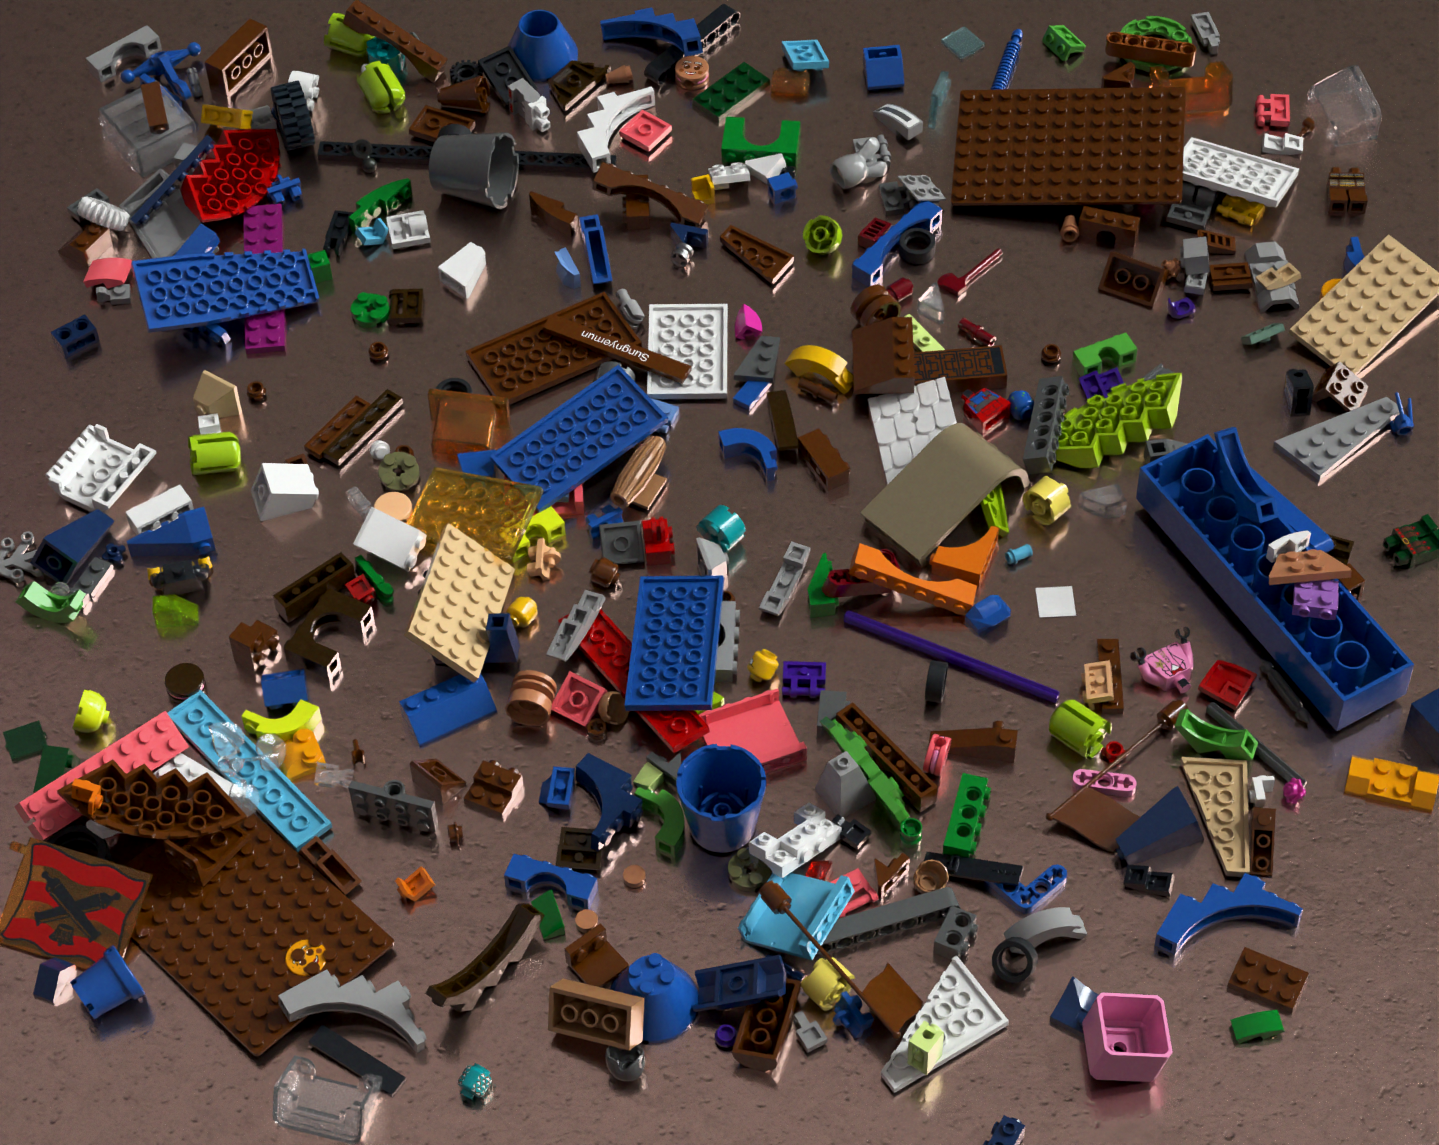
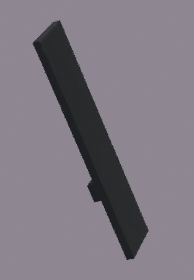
M926 852L924 861L931 859L940 861L947 868L949 876L1019 886L1024 866L934 852Z
M323 1024L308 1041L309 1044L391 1096L396 1093L406 1080V1077Z

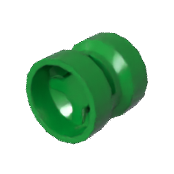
M907 818L902 821L900 826V842L907 848L919 846L922 841V824L918 819Z

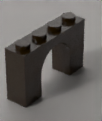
M328 588L325 594L319 597L316 606L308 612L304 622L298 625L292 638L286 641L284 645L286 661L330 679L340 666L339 654L337 651L317 643L314 640L315 634L321 628L331 624L344 625L363 634L374 619L372 606Z

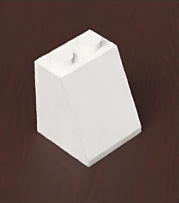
M262 463L251 489L260 521L310 509L313 507L315 500L318 499L319 494L308 464Z
M371 507L353 544L366 553L409 572L416 564L419 551L425 546L427 535Z

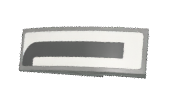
M886 104L873 111V115L895 135L900 133L907 140L923 131V121L900 106Z

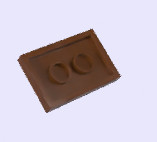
M425 105L410 126L409 135L435 142L440 129L446 125L460 124L472 132L476 124L473 119Z
M1244 947L1227 987L1293 1013L1308 979L1309 972Z

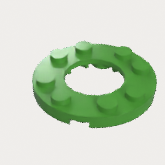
M1146 16L1143 20H1132L1121 30V33L1141 36L1157 34L1169 40L1192 43L1191 36L1189 37L1186 33L1184 26L1172 19L1160 16ZM1124 59L1127 63L1132 62L1135 68L1149 73L1166 72L1178 68L1177 66Z

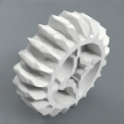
M88 196L82 197L79 202L78 214L93 223L116 231H122L129 222V214L126 211L108 202Z

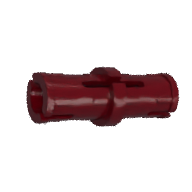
M967 318L960 320L958 329L969 334L971 339H977L986 346L994 345L996 337L983 330L982 326L975 325L967 320Z

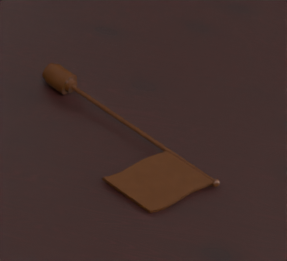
M1182 700L1170 702L1157 713L1158 725L1052 813H1047L1046 819L1048 821L1055 820L1066 825L1095 845L1114 852L1119 847L1116 838L1137 821L1140 816L1132 813L1112 798L1089 787L1162 727L1163 729L1172 730L1180 710L1188 709L1187 705Z
M772 880L766 882L759 890L763 902L774 914L786 913L893 1034L892 1038H900L901 1033L899 1030L903 1024L917 1014L923 1004V1001L889 963L886 964L883 972L873 978L863 992H861L789 910L791 908L790 903L792 902L790 896L778 883H774Z

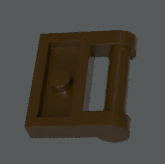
M423 288L390 290V313L387 316V324L396 326L398 323H422ZM403 298L402 314H397L398 300Z

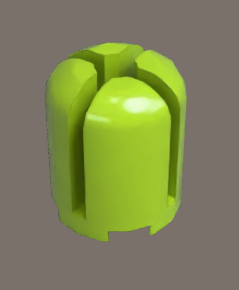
M333 13L328 21V24H330L328 35H324V46L358 58L365 57L368 54L367 41L375 36L355 32L343 24L344 14Z
M375 61L366 65V70L362 72L360 77L357 75L356 81L373 111L379 114H389L388 104L393 111L398 110L404 104L405 91L389 64Z
M219 432L188 436L190 467L193 475L234 472L239 468L241 451L239 440L235 434Z
M1066 700L1061 703L1052 713L1049 721L1051 736L1084 758L1096 756L1104 747L1101 742L1106 733L1111 734L1112 730L1110 722L1076 700Z

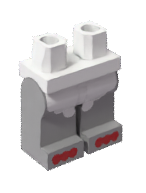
M523 78L508 86L509 111L513 115L519 113L532 131L537 128L541 132L549 129L551 126L547 117L550 114V110L546 107V98L540 97L539 93Z

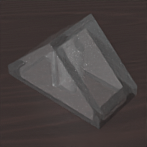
M934 282L918 299L917 313L938 324H944L945 310L938 283Z

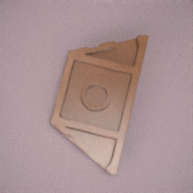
M1322 550L1290 551L1278 555L1270 572L1268 584L1276 585L1351 578L1352 570Z

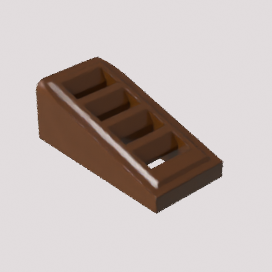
M1197 230L1196 238H1207L1208 253L1236 254L1235 237L1206 230Z

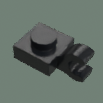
M837 814L832 820L833 823L842 827L840 838L857 850L871 836V830L855 819L849 823Z

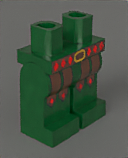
M1429 514L1421 516V519L1417 522L1403 525L1400 528H1394L1392 534L1384 538L1383 547L1386 551L1394 549L1397 551L1393 556L1397 566L1406 564L1409 568L1415 567V564L1418 565L1439 558L1438 526Z

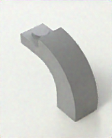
M1058 907L1033 913L1016 922L1003 934L1006 939L1021 937L1029 941L1035 948L1042 942L1055 937L1083 939L1087 932L1080 916L1073 915L1070 908ZM1010 947L1011 952L1024 954L1020 949Z

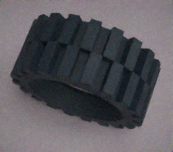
M297 80L270 87L278 127L286 150L290 151L314 145V131L300 82Z

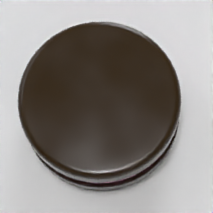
M181 663L175 665L165 676L164 682L167 694L176 703L181 704L200 690L204 693L206 691L203 671L195 664Z

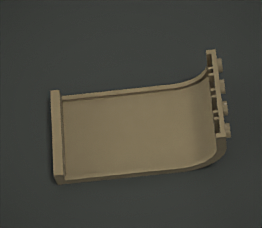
M956 423L945 428L935 436L860 513L866 524L923 569L928 563L926 557L1000 482L1008 477H1011L1012 480L1016 477L1020 480L1021 487L1024 489L1030 482L1028 473L1022 466H1018L1008 455H1004L994 444L986 441L981 434L973 431L966 424Z

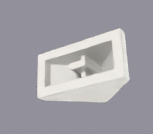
M782 153L745 161L749 173L766 184L767 178L779 175L782 172V168L786 167Z

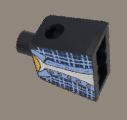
M1290 369L1286 372L1284 395L1290 417L1311 414L1314 385L1305 369Z

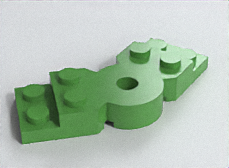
M827 716L819 721L841 752L847 751L859 765L875 796L899 826H901L902 821L910 817L904 809L905 803L902 800L904 794L899 789L896 781L892 777L888 779L864 748L867 744L862 737L857 735L855 731L850 732L848 729H844L835 719L831 721Z

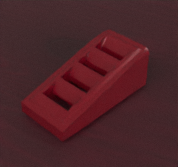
M875 217L858 235V245L865 248L872 247L879 237L884 236L889 231L892 224Z

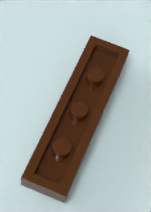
M355 396L304 445L305 451L318 459L324 457L323 451L371 404Z
M1097 639L1098 662L1110 660L1114 695L1113 701L1101 702L1102 714H1123L1124 703L1119 640Z

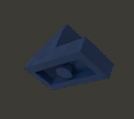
M671 222V239L675 245L686 243L707 248L709 243L708 229Z

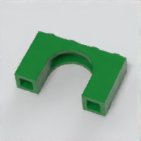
M726 117L721 147L722 162L745 163L747 160L782 153L786 166L796 167L801 135V121L782 120L779 138L769 145L759 146L749 143L744 138L745 118Z

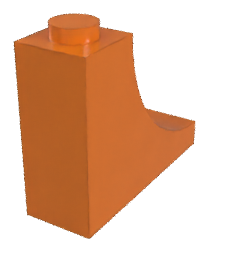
M991 526L980 540L967 546H938L936 553H932L929 565H932L931 574L952 580L960 579L979 587L998 542L999 528Z

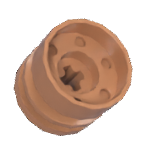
M533 670L520 671L515 674L505 707L506 714L515 722L526 726L545 724L550 717L552 703L555 698L554 695L557 690L555 681L548 675Z

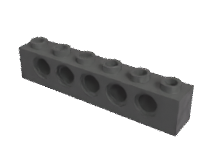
M1062 376L1039 379L1023 456V462L1028 475L1052 472L1053 463H1056L1055 453L1056 449L1059 448L1058 437L1061 436V422H1064L1063 411L1067 407L1066 396L1069 395V386L1065 384Z

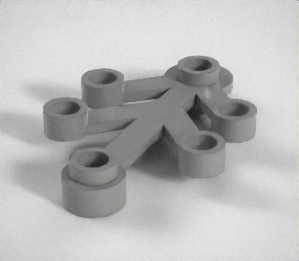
M24 532L21 535L22 542L13 555L5 560L4 558L8 552L14 549L15 545L11 538H4L1 541L0 575L12 579L15 583H20L24 580L22 570L28 571L36 577L44 574L41 570L35 571L38 568L27 562L32 560L37 551L25 553L27 548L35 541L32 532ZM14 566L20 569H14L12 571L7 569V567Z

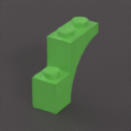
M1188 709L1180 710L1174 726L1197 753L1220 750L1227 759L1253 760L1258 745L1257 740L1247 729L1232 730L1214 726L1199 719Z

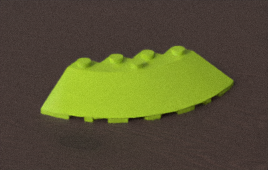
M1182 373L1156 375V379L1147 381L1141 378L1126 386V383L1112 387L1111 392L1107 393V398H1104L1103 395H1095L1087 399V403L1080 408L1074 407L1064 415V422H1061V436L1058 437L1059 448L1056 449L1055 453L1056 460L1078 468H1099L1104 455L1124 454L1128 442L1148 441L1152 429L1172 428L1177 417Z

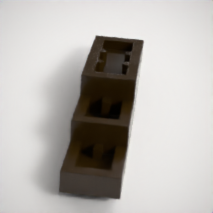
M786 390L766 392L773 424V433L779 451L799 449L796 428Z

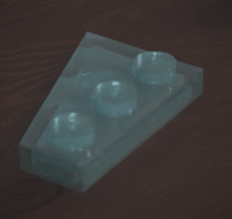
M941 71L931 94L928 128L931 129L936 127L944 98L947 96V91L950 90L951 79H948L949 72Z

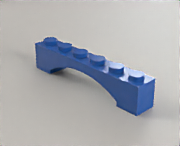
M921 201L915 204L907 215H903L895 226H891L889 231L884 236L879 237L872 247L867 248L859 259L854 260L852 264V278L867 287L877 283L882 278V263L890 251L899 244L901 234L912 228H922L929 232L933 231L942 222V208L929 201Z

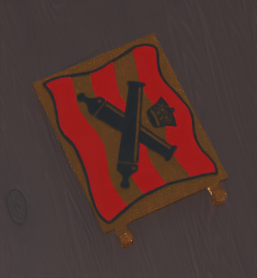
M31 837L27 845L12 841L9 849L24 855L0 918V942L46 957L58 958L84 969H88L103 957V952L112 945L115 946L121 957L124 958L153 875Z

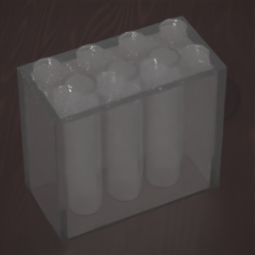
M161 84L160 87L169 130L162 134L150 132L141 88L98 109L100 114L98 119L103 127V137L106 141L109 140L115 151L120 152L125 162H129L133 172H137L142 178L173 163L174 156L183 142L195 146L199 144L195 122Z

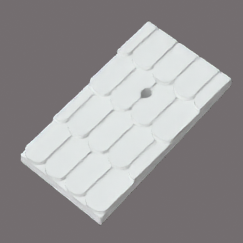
M945 377L921 383L917 386L914 385V393L883 394L868 399L887 484L935 436L945 428L957 423Z

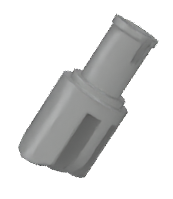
M620 289L615 294L621 304L620 312L632 330L636 329L645 315L637 301L630 298L627 290Z

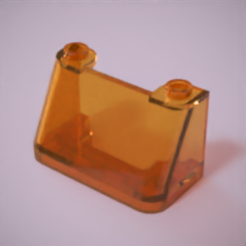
M1214 61L1207 64L1204 77L1169 79L1168 71L1162 66L1150 67L1152 87H1184L1186 89L1185 114L1223 111L1232 105L1233 74L1223 61Z

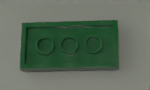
M743 62L693 98L692 104L717 122H720L768 87L770 79L746 62Z

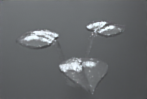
M230 722L212 724L208 727L212 735L214 750L221 757L218 761V768L223 773H229V777H234L240 781L231 786L229 797L249 817L259 806V793L255 786L247 785V781L236 773L243 768L244 762L260 760L263 770L272 771L277 769L285 759L286 745L278 736L265 734L256 743V752L259 756L240 758L236 755L240 753L238 747L244 743L242 729Z

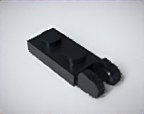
M334 211L325 236L326 240L323 250H325L326 254L330 253L331 244L336 243L335 255H341L343 244L345 245L350 231L348 217L354 212Z

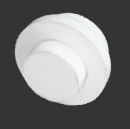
M377 440L371 444L370 454L376 460H382L386 454L390 453V447L384 441Z

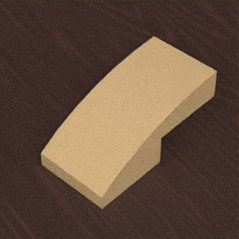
M1290 263L1276 271L1271 267L1256 276V280L1266 290L1278 289L1301 279L1300 272Z

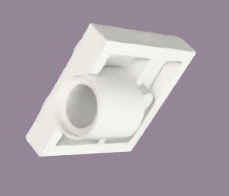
M740 162L732 163L731 166L726 167L724 165L712 166L713 168L708 169L714 190L729 189V183L750 181V173L746 165H742Z
M424 210L386 217L393 249L431 243Z

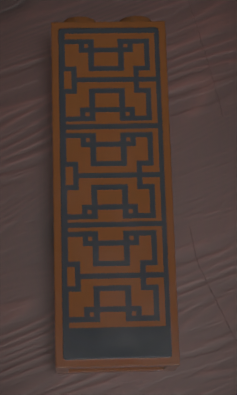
M1002 345L914 352L915 386L945 377L949 393L964 392L967 389L979 391L983 388L989 390L1007 388L1008 375Z

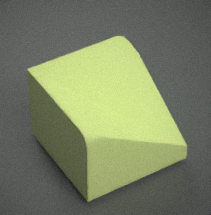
M647 762L634 779L633 784L645 790L654 791L664 782L663 772Z

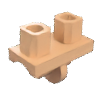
M540 538L537 540L536 546L528 547L529 558L532 561L536 560V562L527 564V572L531 577L540 575L544 581L549 580L550 567H554V564L561 561V554L554 547H547L544 544V538Z

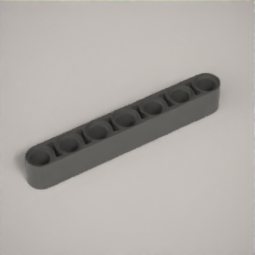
M950 887L941 888L839 918L821 946L829 953L945 919L951 906L961 908L953 889ZM818 950L816 955H822V953Z

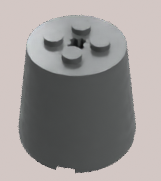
M506 132L440 136L433 145L429 159V178L432 188L438 193L496 209L506 207L508 197L512 198L519 170V156L514 151L516 142L513 136Z

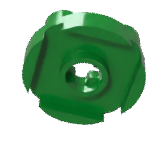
M362 292L358 294L357 299L353 301L350 308L351 316L355 323L366 328L376 327V324L381 321L383 324L387 321V316L390 313L387 297L374 293Z

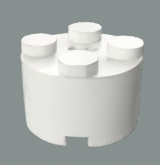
M292 71L288 83L297 80L300 82L308 110L312 112L314 109L313 99L318 98L319 88L316 87L319 82V75Z

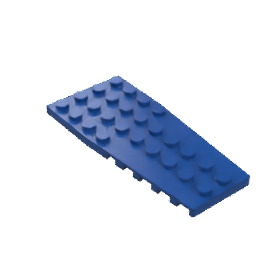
M286 249L278 253H271V250H265L263 253L252 254V251H244V254L236 255L233 252H224V255H215L214 253L187 254L131 262L148 333L206 326L317 303L319 300L306 249H302L299 252H290V249Z

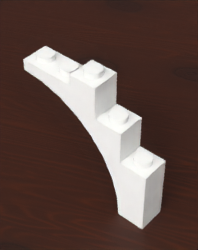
M652 87L619 96L615 92L597 96L598 111L587 114L588 129L577 132L578 147L593 173L598 172L602 162L611 164L610 152L607 146L614 130L633 114L655 106V95Z

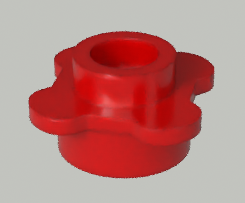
M1112 741L1106 745V748L1103 747L1101 749V755L1106 756L1109 759V763H1112L1126 750H1123V746L1119 742Z

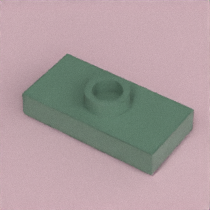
M1272 323L1242 336L1241 341L1242 344L1264 343L1271 340V336L1285 331L1282 323Z

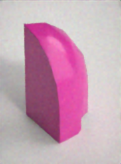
M743 304L735 321V337L739 339H745V336L752 335L757 337L763 332L761 320L753 309Z

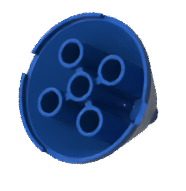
M652 953L637 959L617 976L610 987V990L645 998L642 1040H646L649 1043H661L678 1037L691 1026L696 1018L697 1012L693 1011V1006L698 1004L699 994L695 982L686 971L663 958L658 953Z

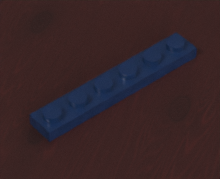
M206 135L130 220L137 226H140V224L144 225L150 219L149 215L153 210L157 211L163 205L162 200L166 196L170 197L175 192V186L179 182L182 183L185 176L189 175L188 172L192 168L195 169L199 166L204 154L208 155L214 149L215 141Z

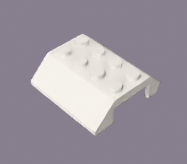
M98 424L94 427L88 425L80 434L81 437H78L68 448L69 451H65L56 462L57 465H53L45 476L49 479L48 484L62 499L90 512L96 509L103 512L114 504L155 456L156 450L140 443L135 449L129 448L109 439L107 428Z

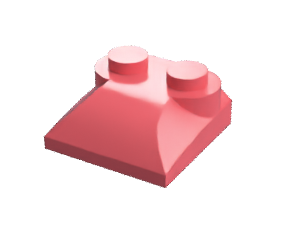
M569 671L552 703L551 710L587 727L589 721H591L598 710L600 699L608 691Z

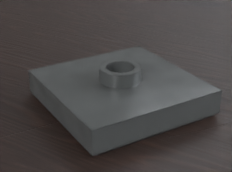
M640 521L599 525L602 557L618 565L645 562Z

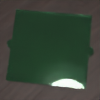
M39 720L3 732L6 741L5 748L9 750L12 762L41 753L43 746L47 745L45 739L47 735L43 732Z

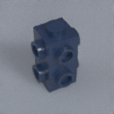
M1004 1115L1000 1123L995 1122L991 1130L992 1137L990 1141L985 1140L983 1145H1019L1024 1137L1025 1125L1016 1118H1009Z

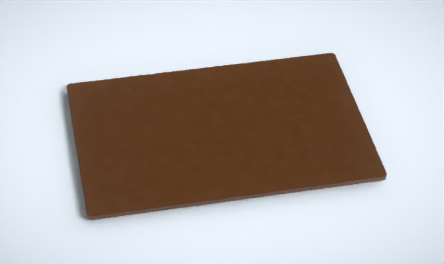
M1184 87L962 90L959 102L951 204L954 206L1182 203L1186 89Z
M234 796L230 798L247 816V819L236 825L250 833L251 839L204 887L197 883H191L181 872L176 873L170 868L168 857L164 852L163 842L166 839L156 840L119 869L132 878L147 881L145 892L128 917L124 931L254 1056H260L308 1016L306 1015L289 1022L278 1004V995L326 969L331 976H336L341 987L354 979L393 947L394 939ZM191 838L168 840L181 848ZM96 887L89 892V896L103 892L112 896L118 891L110 888ZM121 894V900L113 901L110 906L122 911L126 915L134 901ZM301 940H309V944L312 947L323 945L326 949L323 953L326 963L321 970L317 962L307 964L306 971L309 976L293 974L285 963L288 949ZM300 948L295 949L291 954L292 959L302 961L305 958L304 950Z

